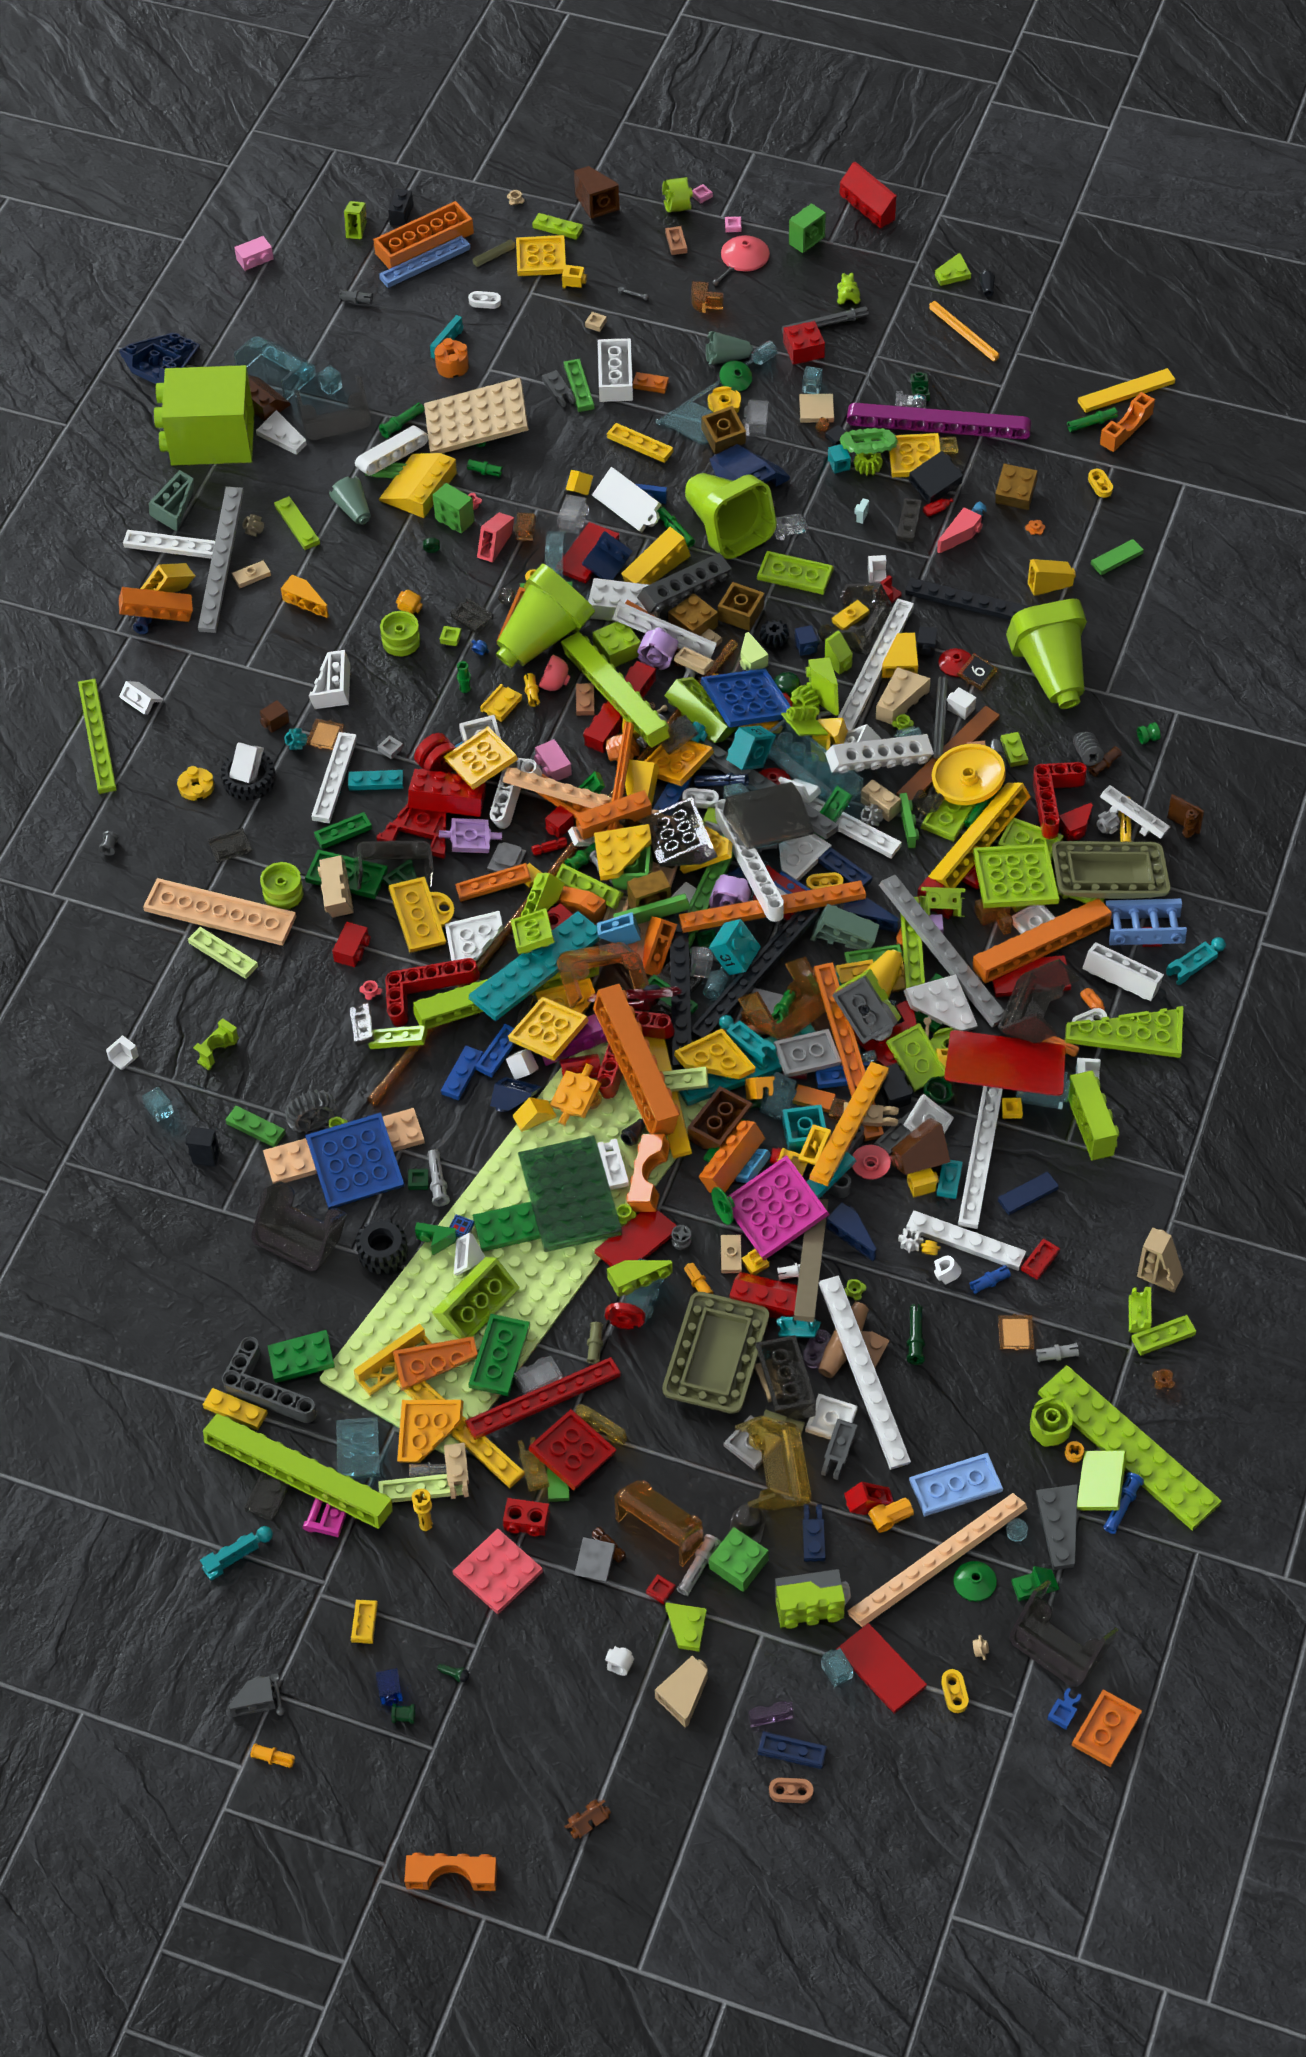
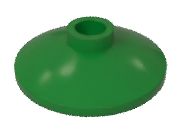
M740 361L725 363L719 373L722 385L731 387V390L735 392L736 390L738 392L746 390L752 382V373L749 367Z
M714 1187L711 1192L714 1208L723 1223L726 1225L732 1224L733 1208L735 1207L734 1201L721 1188Z
M979 1561L966 1562L955 1572V1589L960 1596L969 1601H983L989 1598L995 1591L997 1584L996 1575L985 1563ZM972 1576H978L980 1579L973 1580Z

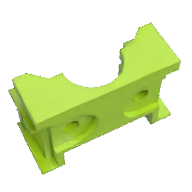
M921 887V891H926V896H919L920 906L927 915L930 916V908L953 909V916L965 917L961 916L962 899H965L961 898V892H965V888Z
M222 1018L218 1022V1028L201 1045L197 1043L193 1047L200 1055L197 1063L210 1070L215 1063L212 1051L218 1047L226 1048L237 1043L239 1039L237 1027Z

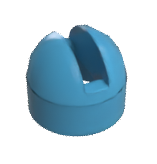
M981 501L976 503L972 509L973 512L982 516V512L986 513L987 510Z

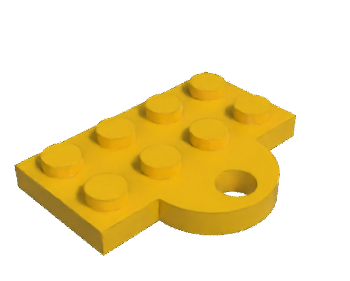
M425 877L389 885V892L409 952L412 953L446 944L442 927H445L446 923H450L454 915V905L451 899L443 893L430 892ZM441 905H447L449 907V910L441 911L439 907Z

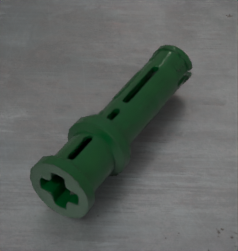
M916 1304L910 1306V1338L907 1340L909 1354L906 1360L910 1364L918 1365L925 1361V1356L923 1355L925 1341L922 1338L923 1306L918 1304L916 1312Z

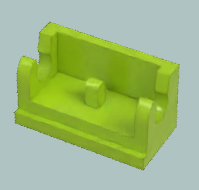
M1135 1287L1128 1297L1129 1333H1139L1150 1329L1152 1323L1151 1287H1145L1144 1292H1137V1287Z

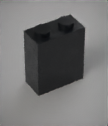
M943 451L918 466L909 474V482L928 504L953 490L963 480L962 470L956 467L951 457Z

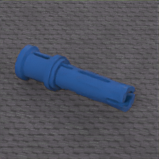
M1132 1472L1126 1474V1481L1122 1487L1120 1509L1112 1510L1103 1526L1107 1532L1111 1534L1116 1533L1130 1502L1136 1499V1492L1139 1486H1142L1144 1483L1141 1476Z

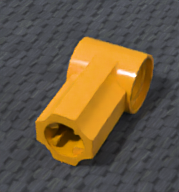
M905 1497L887 1506L884 1504L877 1505L869 1511L868 1515L877 1531L883 1533L891 1529L895 1523L914 1515V1511L910 1501Z

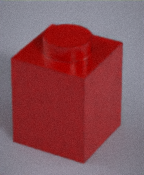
M559 805L545 818L547 832L555 835L557 838H561L574 826V814Z

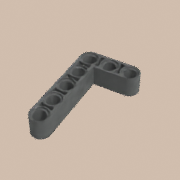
M251 1336L244 1338L223 1374L222 1382L225 1392L243 1401L303 1423L314 1421L317 1413L314 1401L311 1398L250 1376L261 1356V1351L256 1338ZM268 1395H273L271 1398H266ZM286 1402H292L289 1405H284ZM304 1409H310L307 1412H303Z

